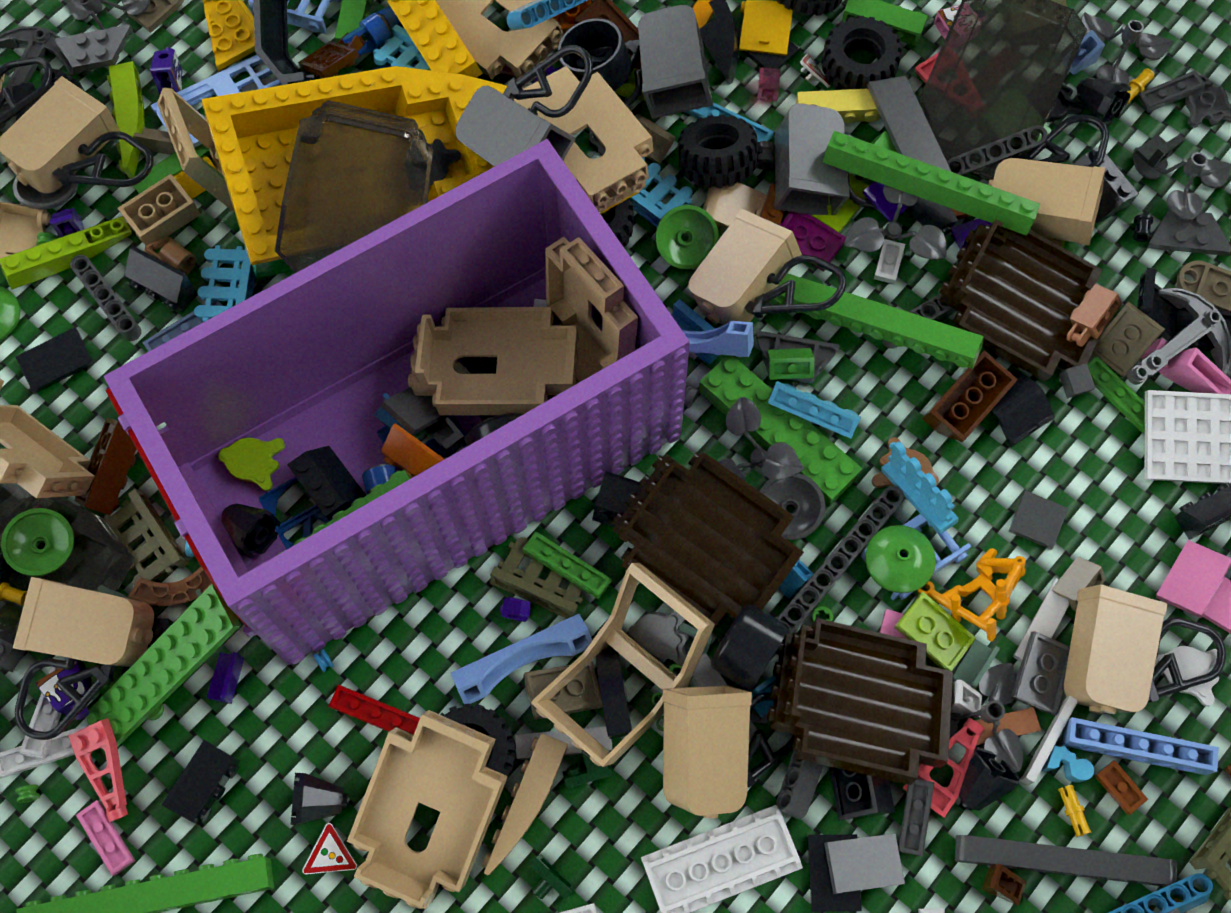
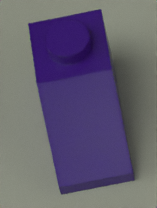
M74 208L54 213L50 219L51 226L60 237L84 230L82 219Z

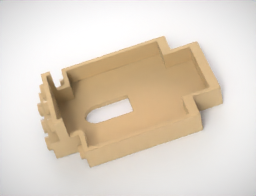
M436 0L480 70L490 79L500 74L505 65L513 71L516 79H519L540 62L547 59V56L554 49L558 48L564 34L560 24L553 18L531 28L506 32L482 15L494 1L511 12L535 0Z
M565 66L546 76L552 91L551 96L523 100L514 99V101L527 109L531 108L535 101H538L551 110H557L567 104L580 81ZM598 72L592 74L577 104L566 115L550 118L539 111L537 112L538 116L570 135H574L588 127L606 149L603 156L591 159L574 142L563 160L599 213L646 187L645 180L649 179L648 166L642 157H646L654 151L652 136ZM537 81L529 85L528 87L524 88L523 90L538 89L541 87L539 82Z
M562 237L545 248L546 306L552 307L553 314L560 320V326L577 325L579 346L576 380L581 382L635 351L638 316L623 301L624 285L581 238L577 237L569 242L565 237ZM592 304L603 316L602 331L592 319Z
M552 307L446 308L445 317H442L441 321L442 327H435L431 315H422L421 323L417 325V336L413 337L415 353L411 355L412 374L408 375V385L412 387L415 396H432L433 407L437 408L439 415L525 414L548 401V395H558L576 385L579 346L577 325L554 326ZM463 357H497L496 374H459L454 370V364Z
M0 378V390H1V388H2V386H3V384H4V382H5V381H3L1 378ZM0 404V443L8 448L0 449V484L17 483L35 498L86 495L95 477L87 470L91 460L18 405Z
M430 710L421 715L414 735L397 727L391 730L387 735L347 842L354 844L353 846L356 849L369 851L366 861L357 868L354 877L359 879L363 885L383 890L385 895L403 899L406 904L418 909H427L433 902L439 884L448 891L460 892L466 885L508 777L485 767L496 739ZM422 803L439 811L440 815L427 848L421 852H416L408 847L406 835L418 804Z

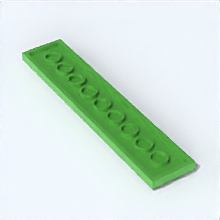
M213 584L184 611L88 710L89 715L86 718L89 725L103 719H109L117 747L241 626L237 616L228 607ZM101 748L103 755H106L105 751Z

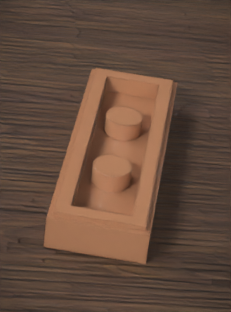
M1034 707L1005 713L1003 718L999 720L1000 725L997 728V733L1003 729H1010L1017 736L1041 731ZM982 719L974 720L985 728L978 738L976 746L983 745L987 738L993 736L992 729L994 724L986 723ZM967 730L968 735L974 736V734Z

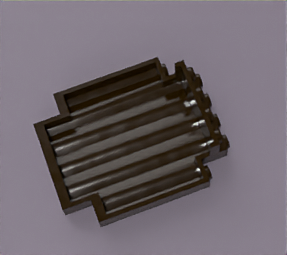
M996 219L990 226L980 224L975 230L971 229L965 238V241H967L966 247L962 246L956 256L959 259L957 264H953L947 273L950 276L948 282L944 281L938 291L941 294L939 301L959 311L952 321L955 324L954 327L984 336L983 348L1043 381H1046L1053 375L1057 366L1066 370L1087 364L1099 337L1096 339L1090 336L1082 347L1078 346L1077 342H1070L1066 338L1068 332L1073 327L1070 320L1073 310L1079 307L1086 292L1091 290L1096 284L1103 269L1032 230H1029L1028 234L1024 235L1002 227L1003 223Z
M703 451L700 455L697 452L693 455L688 463L691 465L690 469H687L667 454L664 458L659 455L652 465L655 468L651 476L646 474L639 483L642 489L637 495L632 493L625 503L628 506L624 514L619 512L612 521V524L615 525L612 531L617 533L624 542L628 541L634 546L633 549L628 547L621 556V559L624 560L621 566L628 569L631 563H641L715 624L714 628L726 612L736 618L746 604H753L763 610L804 553L800 548L781 536L795 516Z
M816 618L812 626L802 625L797 633H787L775 654L779 655V662H775L773 668L776 684L772 685L770 691L773 707H769L767 721H770V729L798 735L795 736L793 742L796 759L911 785L918 779L919 764L942 768L948 762L953 672L925 665L926 643Z

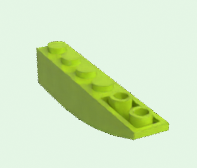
M133 61L109 66L110 75H107L109 86L112 87L109 95L111 102L114 104V108H112L113 118L121 132L127 133L132 137L134 133L142 134L145 124L144 102L139 72ZM119 139V142L116 143L117 150L122 158L119 160V166L121 171L125 172L130 179L135 176L141 151L126 141Z
M121 216L0 259V266L11 290L71 268L70 262L75 256L84 255L90 259L130 236L132 231L126 220Z

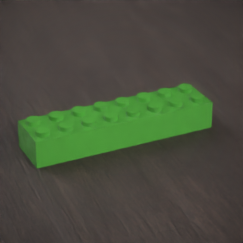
M727 355L699 382V393L725 416H727L728 411L739 398L745 397L750 399L757 406L761 415L759 429L749 432L750 436L766 451H768L770 446L778 442L790 445L804 466V470L799 474L811 478L820 487L824 495L825 505L828 508L859 477L862 468L808 420L769 404L768 401L773 390L734 356Z

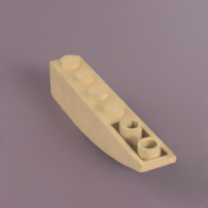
M542 733L539 738L534 737L530 747V751H533L530 761L525 760L520 772L524 774L520 784L516 782L511 796L514 797L511 807L506 806L501 820L505 821L502 830L497 829L493 837L492 843L495 844L492 854L487 853L483 861L482 867L486 868L484 874L490 875L502 863L533 823L552 788L568 748L567 743Z

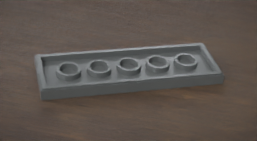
M902 76L869 81L867 88L897 153L951 172L907 77Z

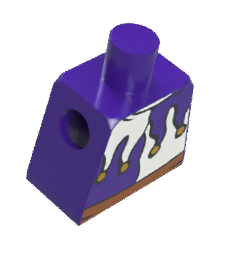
M172 48L155 51L150 72L159 94H161L163 88H172L176 93L181 91L183 72L176 51Z
M77 659L72 670L58 668L35 682V684L57 712L66 715L74 707L75 703L56 685V682L62 677L87 668L83 661ZM87 678L71 685L83 696L92 686L91 679ZM87 707L77 715L76 720L83 719L89 715Z

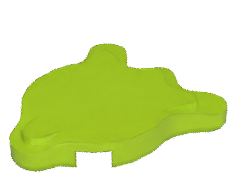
M242 438L229 447L223 448L218 456L234 478L244 482H253L259 485L264 492H268L273 488L271 476L280 467L278 461L272 458L285 449V442L282 438H276L271 441Z

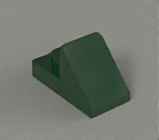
M582 750L585 765H572L566 771H562L566 788L612 776V768L610 765L605 767L596 765L590 760V755Z

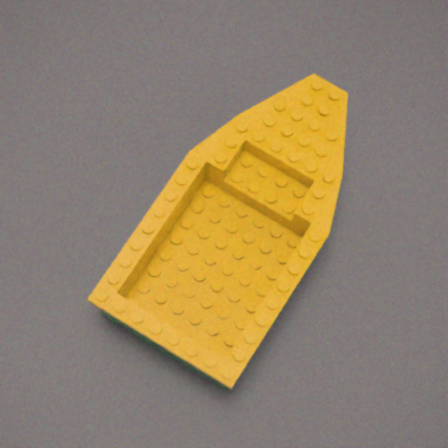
M392 66L202 99V106L247 254L257 279L304 269L493 168L492 164L461 143L456 137L455 130L458 120L477 89L482 86H490L503 94L507 86L463 74ZM415 129L423 131L428 144H432L435 139H439L446 149H456L461 153V159L449 166L443 180L434 181L432 186L423 189L421 192H414L410 188L409 174L405 168L407 155L413 146L411 133Z

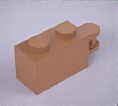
M1097 284L1087 291L1079 307L1075 308L1071 314L1070 320L1073 327L1068 332L1066 339L1070 342H1077V345L1081 347L1090 336L1097 339L1122 305L1118 293Z

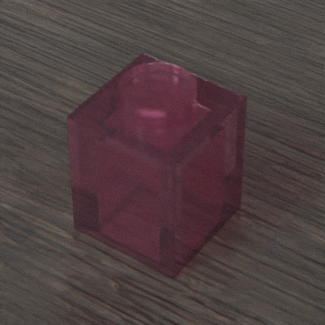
M760 68L757 100L765 102L777 101L780 69Z

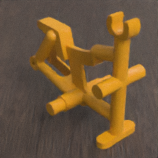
M991 548L976 563V571L980 575L964 586L956 585L945 593L940 594L935 591L934 584L928 581L925 584V588L928 591L918 589V595L924 592L932 600L951 610L952 617L956 621L961 622L962 617L987 632V640L992 642L996 638V620L991 617L996 613L998 619H1005L1010 596L1020 578L1025 575L1024 566L1026 560L1022 556H1017L1014 559L995 558L997 550ZM993 573L1008 574L1005 580L998 579L996 586L991 582ZM981 588L992 599V603L980 616H977L961 606L960 596L966 597Z

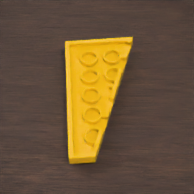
M202 0L218 71L255 52L254 16L243 0Z

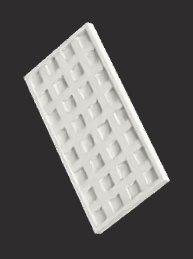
M1145 391L1144 480L1226 484L1229 482L1231 484V394Z

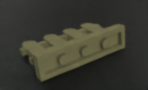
M133 489L128 493L131 499L130 502L125 500L122 502L124 507L112 516L108 514L104 516L105 521L101 523L99 530L104 535L109 536L114 533L116 536L110 545L112 551L117 553L126 552L127 556L122 560V567L129 571L137 569L139 572L133 578L134 585L140 577L154 581L165 572L168 574L172 573L174 565L184 568L190 563L145 493ZM130 520H133L135 524L122 533L120 528ZM144 537L146 542L133 551L131 545ZM155 554L158 559L144 568L142 563Z
M520 537L515 543L510 542L508 549L511 551L505 562L500 561L498 568L494 567L490 574L491 584L566 619L577 615L578 605L583 601V598L580 597L583 589L570 582L567 590L559 588L564 577L551 570L546 581L538 578L545 565L523 552V547L529 540L525 537ZM526 556L532 560L524 572L518 569Z
M1231 806L1189 861L1195 870L1206 868L1209 871L1207 873L1208 877L1215 879L1224 889V896L1227 900H1231V872L1225 866L1228 863L1231 867Z

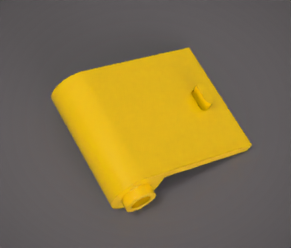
M773 0L742 1L740 13L744 14L739 50L787 56L793 10H788L783 4Z

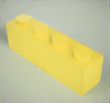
M868 89L797 92L795 104H815L820 107L831 108L840 113L845 123L879 121L880 114Z

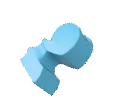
M1054 745L1041 770L1046 772L1058 768L1061 762L1064 765L1066 779L1074 783L1084 782L1094 774V767L1087 759L1076 760V754L1070 752L1066 746L1058 747Z

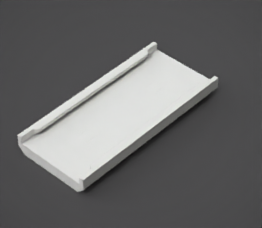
M776 805L641 857L661 913H691L802 869L794 843L781 811Z

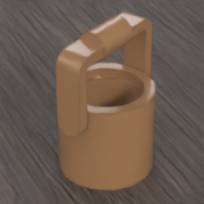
M170 237L158 239L145 246L144 252L186 273V275L195 266V255ZM161 248L158 254L154 252L155 250Z

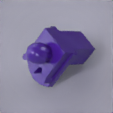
M512 597L504 598L503 605L500 607L502 617L526 622L530 615L531 602Z

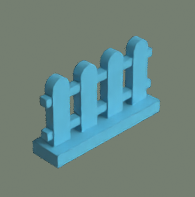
M398 25L391 28V39L385 40V45L380 50L376 48L373 51L374 63L377 65H384L388 62L391 64V67L413 68L410 65L417 60L419 63L414 67L415 69L431 70L406 30ZM400 51L402 54L397 59L393 56Z
M651 163L648 166L649 179L645 180L646 187L639 191L638 194L629 198V200L632 201L634 211L657 227L661 218L669 210L685 204L691 205L693 191L687 186L678 190L675 188L676 177L674 175H667L663 179L659 176L660 165ZM653 181L657 182L658 185L650 193L645 190ZM670 192L674 197L665 205L661 201Z
M215 245V249L211 248L205 251L204 257L208 262L212 263V267H206L201 271L202 278L205 281H209V285L200 287L197 292L200 299L206 300L205 305H199L194 309L198 319L205 322L233 307L234 302L237 305L253 296L256 274L254 273L253 265L250 263L246 247L243 250L242 246H237L235 250L222 249L221 245ZM219 263L234 264L233 268H219ZM216 282H231L230 287L216 286ZM213 301H228L227 306H212Z
M778 381L768 401L773 406L850 439L861 419V416H858L852 410H844L837 407L833 402L823 401L814 394L799 391L790 384H783Z
M901 442L889 444V448L892 450L891 455L888 457L890 462L881 467V472L894 486L899 487L903 491L904 497L939 534H942L958 523L959 518L952 511L954 504L949 492L945 489L940 491L936 486L937 483L933 475L930 473L925 475L921 471L920 462L915 457L909 458L906 455V449Z

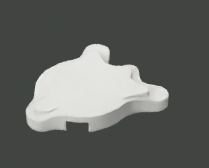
M1179 646L1166 653H1174L1183 680L1209 673L1211 671L1210 667L1216 663L1217 649L1202 652L1188 646ZM1166 654L1158 655L1155 666ZM1167 667L1161 675L1165 677L1169 684H1172L1173 681ZM1219 676L1210 682L1180 691V693L1193 695L1203 706H1210L1215 700L1211 688L1219 681Z

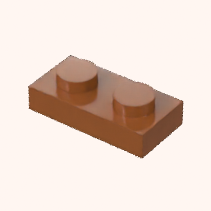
M771 183L760 217L780 225L784 211L774 209L775 184Z
M1115 760L1111 761L1094 775L1127 815L1132 814L1148 800Z

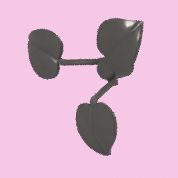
M67 0L72 16L76 20L83 21L91 15L102 30L105 28L95 15L101 12L102 3L120 10H126L130 16H138L146 11L150 0H122L123 6L107 0Z
M1086 12L1083 13L1080 22L1083 36L1090 30H1093L1101 41L1104 42V40L1110 41L1121 34V40L1125 44L1114 68L1110 65L1100 66L1096 71V79L1121 82L1128 85V73L1118 69V66L1129 45L1135 43V47H1139V53L1142 56L1151 60H1158L1164 56L1173 42L1164 37L1142 33L1144 26L1138 20H1130L1126 27L1122 26L1114 34L1113 27L1109 22L1099 17L1091 16Z
M1137 147L1133 152V162L1136 170L1148 179L1156 180L1160 177L1161 173L1168 174L1184 166V173L1190 177L1184 192L1180 190L1172 191L1168 195L1167 205L1175 215L1187 221L1195 219L1202 209V201L1199 195L1188 193L1194 178L1200 177L1202 184L1207 187L1220 188L1226 183L1231 171L1230 163L1207 159L1200 152L1193 153L1188 160L1183 159L1182 162L1169 169H1166L1168 166L1167 159L1152 168L1135 153Z
M884 185L883 188L884 197L888 202L898 204L893 221L883 229L879 228L878 222L874 218H861L852 225L845 240L846 247L862 252H874L880 249L884 239L897 242L898 239L901 241L903 238L914 236L910 240L909 246L916 255L931 260H941L947 256L945 236L936 226L924 225L919 229L918 233L912 231L901 234L902 228L897 224V219L902 204L913 206L919 197Z
M745 397L739 398L727 413L726 426L736 436L745 434V437L753 444L755 450L751 453L750 463H741L736 466L735 462L730 458L723 459L719 463L744 481L745 475L739 470L743 467L754 468L758 466L762 468L763 474L772 480L787 479L804 470V466L790 445L778 442L770 446L768 451H766L756 443L749 432L759 429L761 424L760 412L750 399Z
M1004 663L989 668L978 684L979 692L983 696L989 697V703L983 705L980 710L965 715L956 716V713H951L949 737L958 730L956 721L980 716L984 722L994 724L992 729L993 736L985 740L983 749L996 754L995 760L1000 763L1004 760L1015 772H1019L1023 763V751L1018 736L1010 729H1003L997 733V728L1000 725L999 720L1005 714L1003 705L1015 700L1011 698L1016 681L1013 664Z

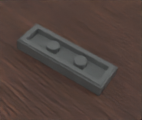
M1196 70L1139 93L1138 99L1146 112L1149 113L1202 91L1206 85Z
M917 779L914 783L908 785L898 846L899 852L923 856L934 782Z

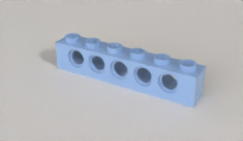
M1073 717L1068 719L1063 729L1061 746L1201 775L1217 772L1219 747Z

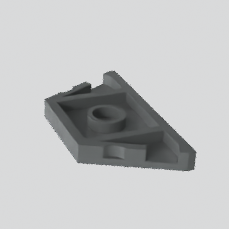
M128 24L55 38V42L76 72L115 65L119 59V54L126 46L124 40L128 34L131 35L133 33V29Z
M1169 209L1147 245V248L1222 256L1231 255V246L1212 213L1200 212L1195 219L1187 221L1178 217Z
M758 330L756 332V339L768 375L769 358L767 350L811 348L814 355V378L787 380L812 384L839 349L838 344Z

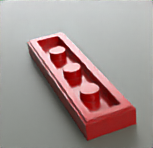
M339 684L328 705L334 710L387 732L397 727L414 735L420 720L416 716Z

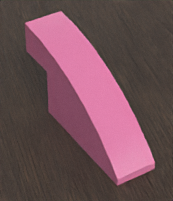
M1163 338L1155 340L1141 359L1161 348L1167 342ZM1197 348L1181 351L1168 360V364L1158 371L1166 378L1191 392L1231 394V379Z

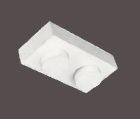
M884 239L874 279L895 284L905 244Z

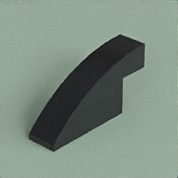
M711 0L709 4L716 18L699 30L704 45L730 85L734 80L738 64L739 40L737 27L726 0Z
M612 647L605 648L596 655V665L607 734L609 739L627 736L632 731L631 713L620 654Z

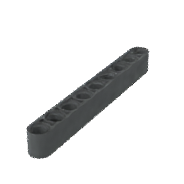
M890 486L883 491L779 615L777 620L790 627L788 633L794 634L867 547L872 537L882 529L897 511L904 499L903 491L899 487ZM886 496L895 497L897 502H890ZM873 512L881 513L883 519L875 518ZM859 529H867L870 535H862ZM845 545H852L856 552L847 551ZM831 562H839L842 568H833ZM817 579H825L828 585L820 586L817 583ZM809 595L813 598L814 602L811 604L803 601L802 596ZM795 612L799 615L800 619L792 621L788 617V613Z
M956 835L955 861L987 866L998 863L1012 869L1162 887L1177 882L1176 860L970 835Z

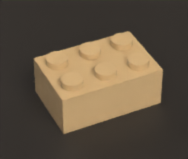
M169 174L118 207L123 218L145 246L158 239L168 237L201 215L193 200L172 174Z

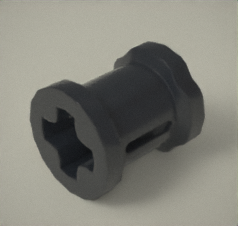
M1139 214L1134 217L1135 231L1132 235L1133 240L1137 242L1151 240L1152 233L1150 229L1154 220L1151 215Z

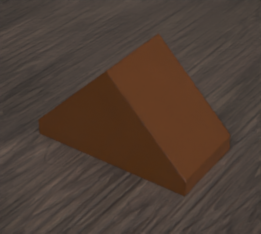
M997 863L989 866L981 890L1019 905L1026 881L1002 864Z

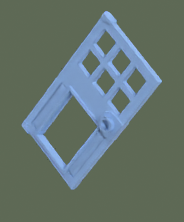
M257 54L177 92V94L192 106L201 102L202 99L209 98L215 94L216 96L240 93L239 90L251 82H255L259 89L281 86L283 84L278 79L265 86L261 83L259 79H263L273 74V72L269 68L258 73L254 72L252 67L263 62ZM247 71L249 73V77L237 83H234L231 77L241 72ZM157 102L150 105L167 130ZM189 133L194 147L202 144Z

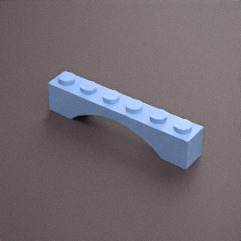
M730 321L716 329L702 332L682 330L690 341L689 351L694 353L749 357L754 345L753 322Z
M577 614L451 672V676L463 703L471 704L488 696L491 690L503 678L518 668L548 657L574 656L585 651L592 642V638L580 614Z

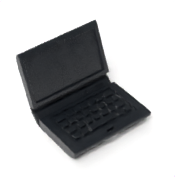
M1015 369L1011 370L1010 373L1018 380L990 411V413H994L998 417L997 420L1010 447H1013L1055 418L1043 389L1036 382Z

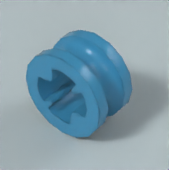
M324 648L321 649L320 654H313L323 672L326 671L327 667H334Z

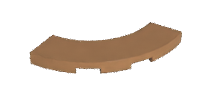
M202 567L183 580L171 583H158L140 577L127 597L154 606H174L197 599L196 590L201 589L204 592L212 582Z

